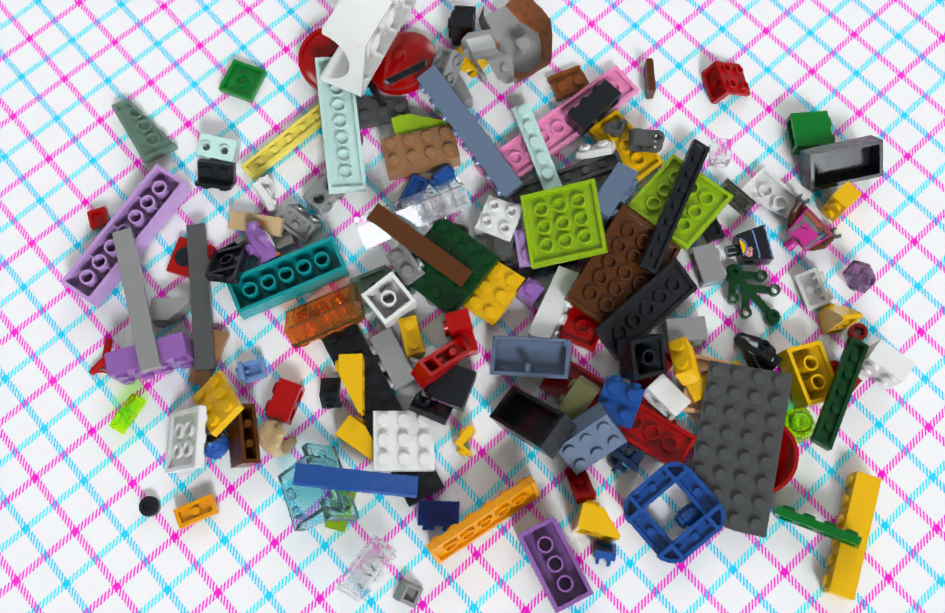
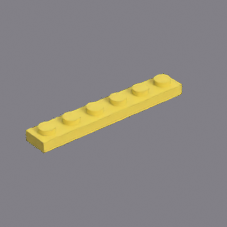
M319 104L241 165L242 170L255 181L321 128Z

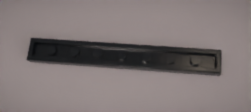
M697 139L691 141L637 266L652 276L658 272L710 150L708 146Z

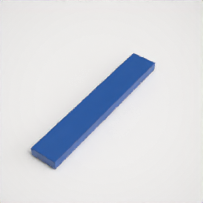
M296 463L293 485L417 498L419 477Z

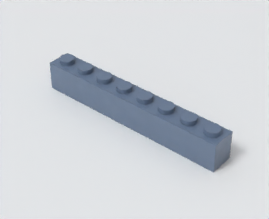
M433 65L417 78L420 83L418 87L424 94L428 93L431 105L435 109L438 107L442 112L439 115L445 123H450L452 126L450 130L454 136L462 139L463 143L461 145L467 153L471 152L473 154L472 160L478 167L482 166L485 170L483 175L489 182L493 181L496 185L494 190L500 197L509 198L524 186L522 180L440 70Z

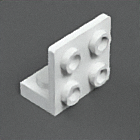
M489 195L475 226V236L482 238L484 233L510 242L523 213L522 207Z

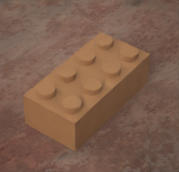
M448 124L380 139L389 180L411 177L413 173L420 175L434 172L442 164L450 165L452 168L461 166L456 138L450 130L452 126Z

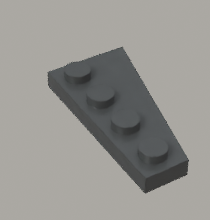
M356 99L360 130L392 123L391 118L399 114H411L408 100H385L387 105L381 107L377 100Z

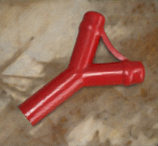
M105 339L102 357L89 370L91 375L94 376L96 373L108 374L107 371L99 370L104 365L106 367L104 353L111 352L113 339Z

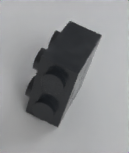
M456 364L436 381L424 388L425 395L428 398L431 394L432 400L444 403L453 409L463 412L477 378V372Z

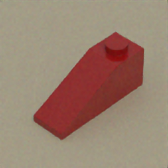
M459 336L418 361L410 374L422 388H425L449 371L473 350Z

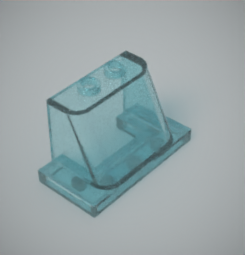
M314 443L304 444L302 446L304 456L278 475L294 531H305L325 521L355 522L360 517L351 491L293 485L296 463L342 468L335 446Z

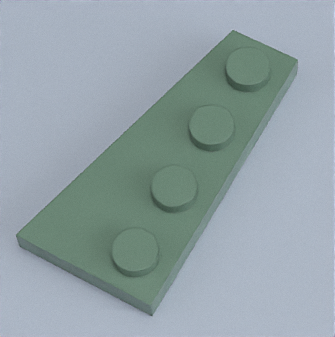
M128 98L111 105L144 164L178 149V146L163 131H160Z

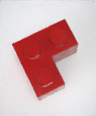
M468 308L445 314V321H442L445 336L450 337L451 341L461 336L473 350L466 357L477 355L478 347Z

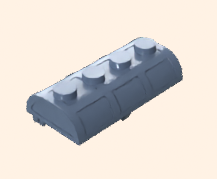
M493 336L490 375L569 379L572 342L562 338Z

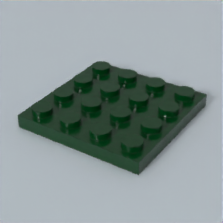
M441 215L425 237L473 272L463 286L459 287L421 259L425 265L422 269L426 274L410 284V286L447 314L463 308L501 259L445 216Z

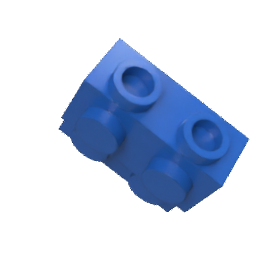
M617 375L607 376L597 403L600 402L618 426L631 430L645 390L641 389L642 385L636 382L627 384L622 382L623 378Z

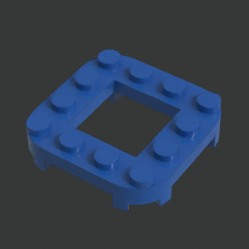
M671 461L661 466L627 496L623 507L626 521L632 525L656 553L657 558L668 563H682L687 560L692 553L722 530L726 519L725 509L720 500L688 465L679 461ZM676 483L704 515L672 540L645 508Z

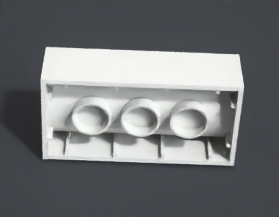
M340 0L322 28V34L336 42L339 47L321 74V80L361 97L417 0Z

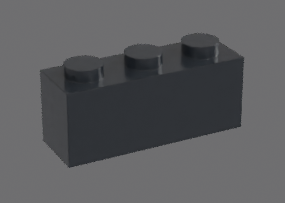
M606 79L601 84H596L591 94L585 95L576 108L572 107L568 111L567 124L583 137L620 102L622 93Z

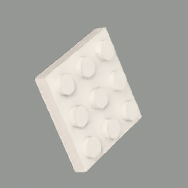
M198 405L169 414L165 473H177L203 468L205 461L204 443L206 441L205 424L208 418L206 413L207 406Z
M373 411V472H434L433 420L412 411Z

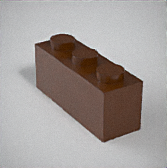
M241 403L244 409L227 426L231 468L251 467L261 463L255 403Z

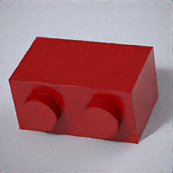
M280 378L273 386L271 400H268L265 405V415L291 426L305 388L300 384Z

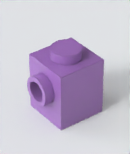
M528 277L517 291L516 299L532 309L543 295V285L538 280H532Z

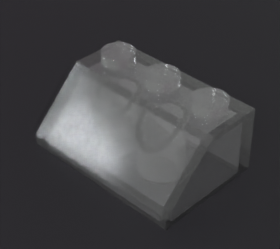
M373 533L334 587L356 602H360L361 599L365 601L372 592L369 588L374 582L378 583L385 574L383 572L387 564L390 566L396 559L397 555L395 553L397 550L380 536Z

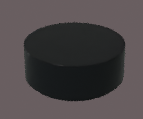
M146 496L139 503V511L144 516L153 517L160 512L161 502L156 497Z

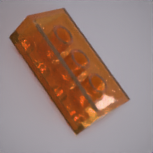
M351 283L286 311L284 332L295 349L300 346L305 347L317 339H324L333 332H340L345 327L359 324L365 319V308L356 283Z

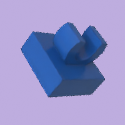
M596 540L594 547L595 563L598 564L600 559H605L606 566L609 567L611 561L615 562L616 544Z

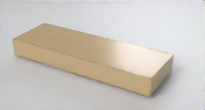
M230 210L228 229L245 231L246 224L249 221L264 222L261 229L269 235L282 237L285 218Z

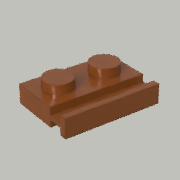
M580 65L547 77V82L557 102L575 95L589 85Z

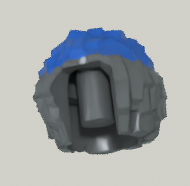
M222 431L217 437L208 434L204 443L205 457L214 460L221 459L229 449L227 433Z

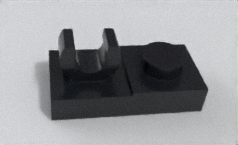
M421 390L418 394L416 393L408 410L445 425L453 408L432 400L431 394L427 398L421 395Z

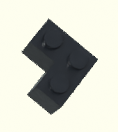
M455 5L448 18V37L452 39V46H460L463 37L469 32H474L476 7Z

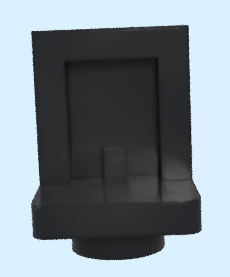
M340 377L321 378L319 397L323 409L341 408L340 394L342 382Z

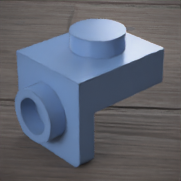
M262 357L245 363L242 361L237 362L236 375L245 384L268 377Z

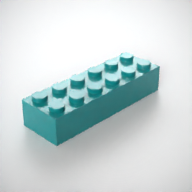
M333 235L243 272L239 284H226L238 314L245 320L347 277L349 272Z

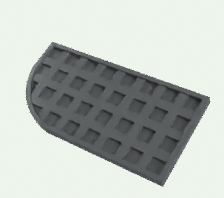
M710 360L691 469L723 504L726 514L724 527L733 531L766 538L793 374Z

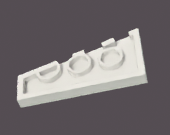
M765 166L738 192L740 195L786 219L791 208L796 203V197L799 196ZM807 203L806 205H804V207L807 206L818 218L821 216V214L817 210H815L810 204Z

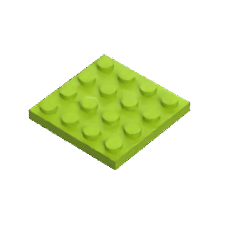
M674 154L627 205L629 209L653 227H655L683 162ZM699 173L671 240L687 252L729 204L734 195L702 173Z
M594 178L520 196L532 269L608 253L598 191Z

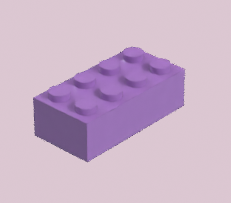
M183 332L157 338L162 368L146 373L140 372L135 345L104 353L108 376L124 385L134 384L135 380L152 379L155 377L154 375L160 373L170 374L174 372V369L190 368L193 366L192 364H195L193 340Z
M554 516L516 536L555 613L594 594Z

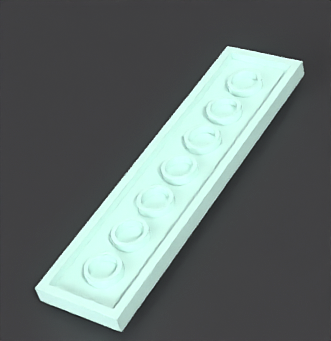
M332 57L315 58L328 193L366 192L356 94L322 81L321 74Z

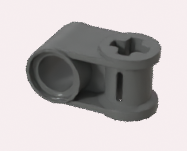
M633 128L629 131L628 150L632 152L658 153L662 150L665 135L660 130Z

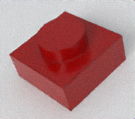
M105 206L87 211L90 228L93 231L104 228L110 221L108 209Z

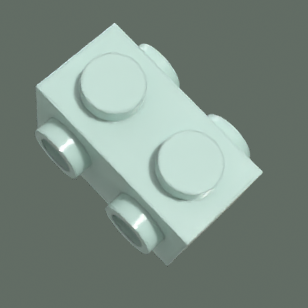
M201 133L197 155L202 156V159H217L237 164L241 142Z

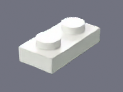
M602 140L594 145H590V143L583 144L575 154L576 159L580 161L613 154L616 145L614 140Z

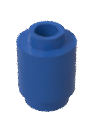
M442 164L430 177L429 184L438 192L441 189L444 190L456 177L454 174L455 170L450 165Z
M690 501L676 512L677 515L674 516V519L685 530L704 514Z

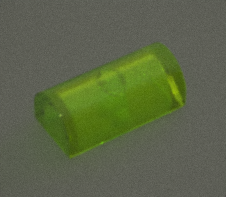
M131 393L110 422L109 427L125 435L148 401L135 393Z

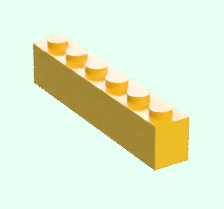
M859 471L852 472L847 476L845 480L846 493L840 501L842 510L841 514L837 516L836 525L838 529L844 531L850 529L859 533L858 536L862 537L859 549L831 539L833 548L831 554L827 557L826 565L828 569L822 578V592L844 600H855L882 479Z

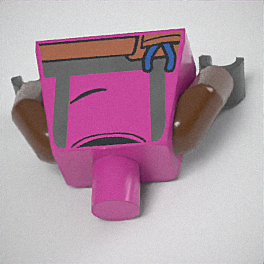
M802 193L796 197V203L791 208L786 221V231L791 237L782 244L789 252L798 245L804 251L825 249L834 239H838L842 235L841 233L835 235L834 231L837 227L828 229L807 206L804 207L810 201V198L802 201Z

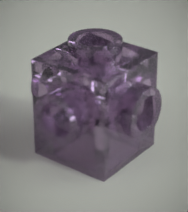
M853 260L842 272L848 288L852 291L866 293L877 280L870 264Z

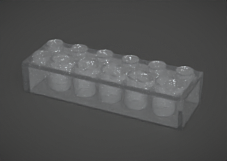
M456 177L384 207L415 229L420 226H430L433 224V221L438 219H447L450 217V214L455 212L462 213L472 205L465 185ZM371 212L354 218L365 248H375L383 241L395 240L367 220Z

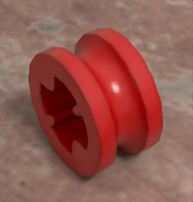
M861 323L853 324L847 331L848 337L853 336L860 341L868 335L867 327ZM859 329L861 333L856 336L854 332Z

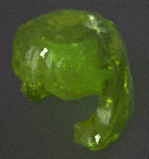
M796 407L786 412L784 425L790 430L796 443H802L811 437L815 421L807 408Z

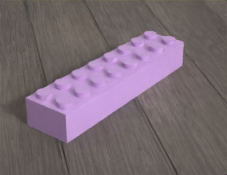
M155 164L60 282L99 308L122 280L112 233L131 227L134 231L140 257L192 190L186 182L158 164Z

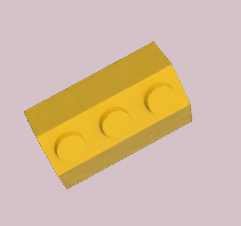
M821 340L787 348L778 353L777 355L783 359L779 363L781 371L793 374L790 394L796 410L824 403L834 372Z
M587 500V502H583L577 507L572 528L573 532L609 542L620 539V534L605 508L599 507L600 503Z

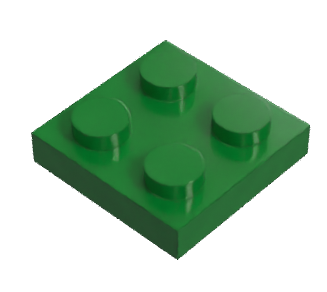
M233 59L218 89L222 93L253 103L267 72L264 69Z

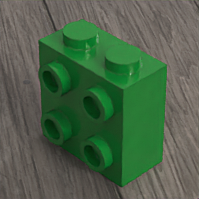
M827 110L791 113L785 121L791 155L800 154V150L835 143V136L831 131L832 121L828 116Z

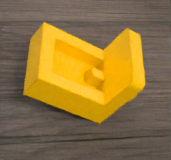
M471 425L467 428L464 426L457 434L459 438L455 442L456 451L464 458L466 455L469 458L473 455L465 447L476 433V429Z

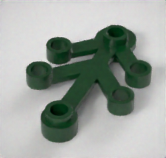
M736 264L728 265L725 278L729 282L726 302L730 305L738 302L739 295L736 293L738 284L742 289L740 318L748 319L752 315V310L749 308L751 299L764 313L763 321L769 326L777 324L780 321V313L775 309H770L757 293L776 297L781 291L779 285L772 284L769 287L748 284L744 279H754L759 283L764 282L768 277L765 270H758L757 272L743 271ZM732 270H734L737 273L736 276L731 274ZM758 274H762L764 278H759ZM771 288H775L777 293H773ZM734 296L735 301H731L729 297ZM746 310L748 316L743 315L742 311ZM770 314H774L776 319H772Z

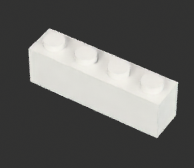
M558 266L528 331L529 337L559 338V329L561 325L566 323L568 317L566 313L569 308L573 307L564 298L577 278L578 272Z

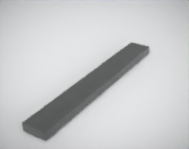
M205 223L186 225L195 371L215 370L216 357L211 283L205 277L209 265L207 225Z

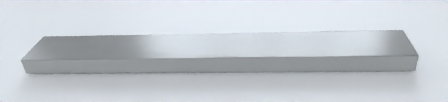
M130 227L114 232L112 235L140 372L146 373L162 368V362L134 231Z

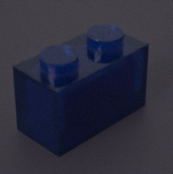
M419 500L417 525L422 527V530L434 531V527H443L442 531H447L448 527L459 523L460 501Z

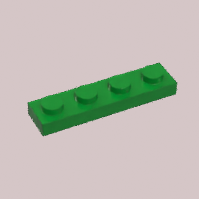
M777 505L776 518L857 549L860 547L862 537H859V533L853 530L846 529L844 531L838 529L837 525L832 522L824 521L823 523L817 521L815 516L808 513H803V515L796 513L794 508L783 505V507Z

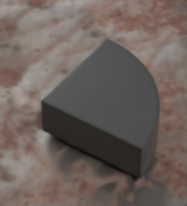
M618 119L611 123L609 122L603 132L620 138L627 120Z

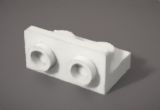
M269 175L259 177L252 185L258 199L270 216L277 213L275 209L277 204L273 199L276 190Z
M817 267L794 275L809 312L832 304L831 300L834 299L831 289H826L824 282L827 279L823 271L819 272Z

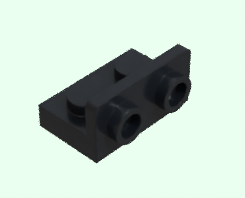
M202 158L197 161L198 179L195 181V186H201L203 189L216 188L220 191H229L235 186L236 163Z

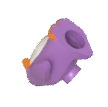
M249 221L245 228L248 243L245 245V248L249 255H254L259 260L258 266L281 257V253L276 251L271 236L261 229L264 222Z

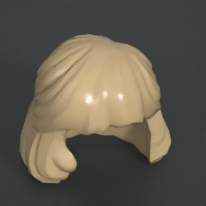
M278 420L265 421L258 434V441L262 449L274 457H282L289 454L297 444V440L293 436H290L287 441L283 440V437L286 436V431Z

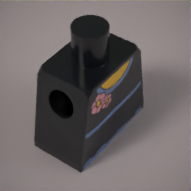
M765 225L737 234L732 240L733 245L724 247L725 256H736L739 265H769L774 259Z

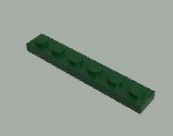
M853 336L849 337L846 341L810 438V442L827 451L833 448L869 345Z

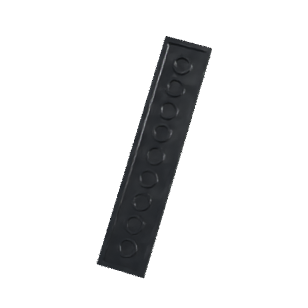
M354 318L319 335L334 365L335 361L339 359V354L362 353L365 357V416L361 417L366 422L365 424L373 437V411H403L358 325ZM436 470L434 472H391V474L419 477L417 498L404 497L409 507L445 488Z

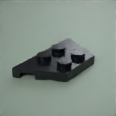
M246 238L238 244L236 241H233L213 252L205 273L208 281L239 284L248 257L245 245L248 244Z

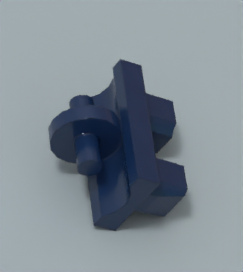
M626 442L611 452L619 459L617 461L612 456L609 458L608 461L614 465L611 471L614 473L619 469L625 473L627 468L622 465L623 462L637 472L644 455L634 449L629 457L623 453L628 445Z

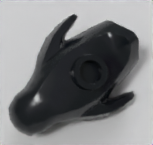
M744 332L737 333L733 338V347L740 349L749 367L773 371L783 360L776 354V349L767 340Z

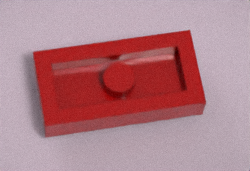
M571 468L565 469V475L576 504L587 502V500H596V493L587 471L584 470L576 475Z

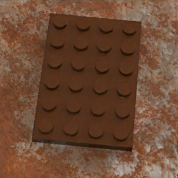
M624 204L620 205L618 213L612 218L604 231L608 253L591 256L587 259L564 300L597 324L605 320L653 277L637 266L654 227ZM672 240L658 271L669 261L676 258L681 250Z

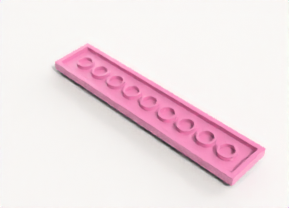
M617 65L537 121L551 157L580 136L567 124V113L572 107L576 108L585 95L591 94L596 84H601L606 79L622 93L620 102L602 119L639 93V89ZM521 133L498 149L520 179L534 170ZM476 165L475 169L494 190L496 185L493 181L489 182L483 175L485 170L482 166L478 167Z

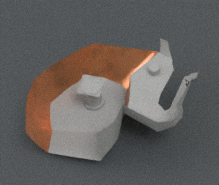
M510 0L505 6L485 17L483 6L479 17V25L482 30L469 32L461 40L463 54L472 60L477 68V74L483 83H487L488 78L478 64V59L487 60L496 78L504 84L512 82L517 84L548 66L552 58L553 34L551 19L533 0Z

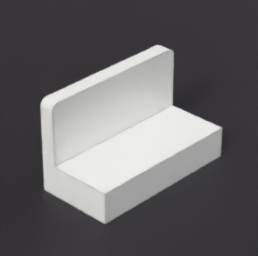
M661 374L645 389L643 395L663 417L670 421L691 403L664 374Z

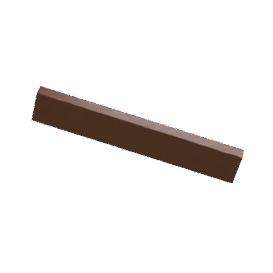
M378 203L367 217V220L459 287L463 286L473 272Z

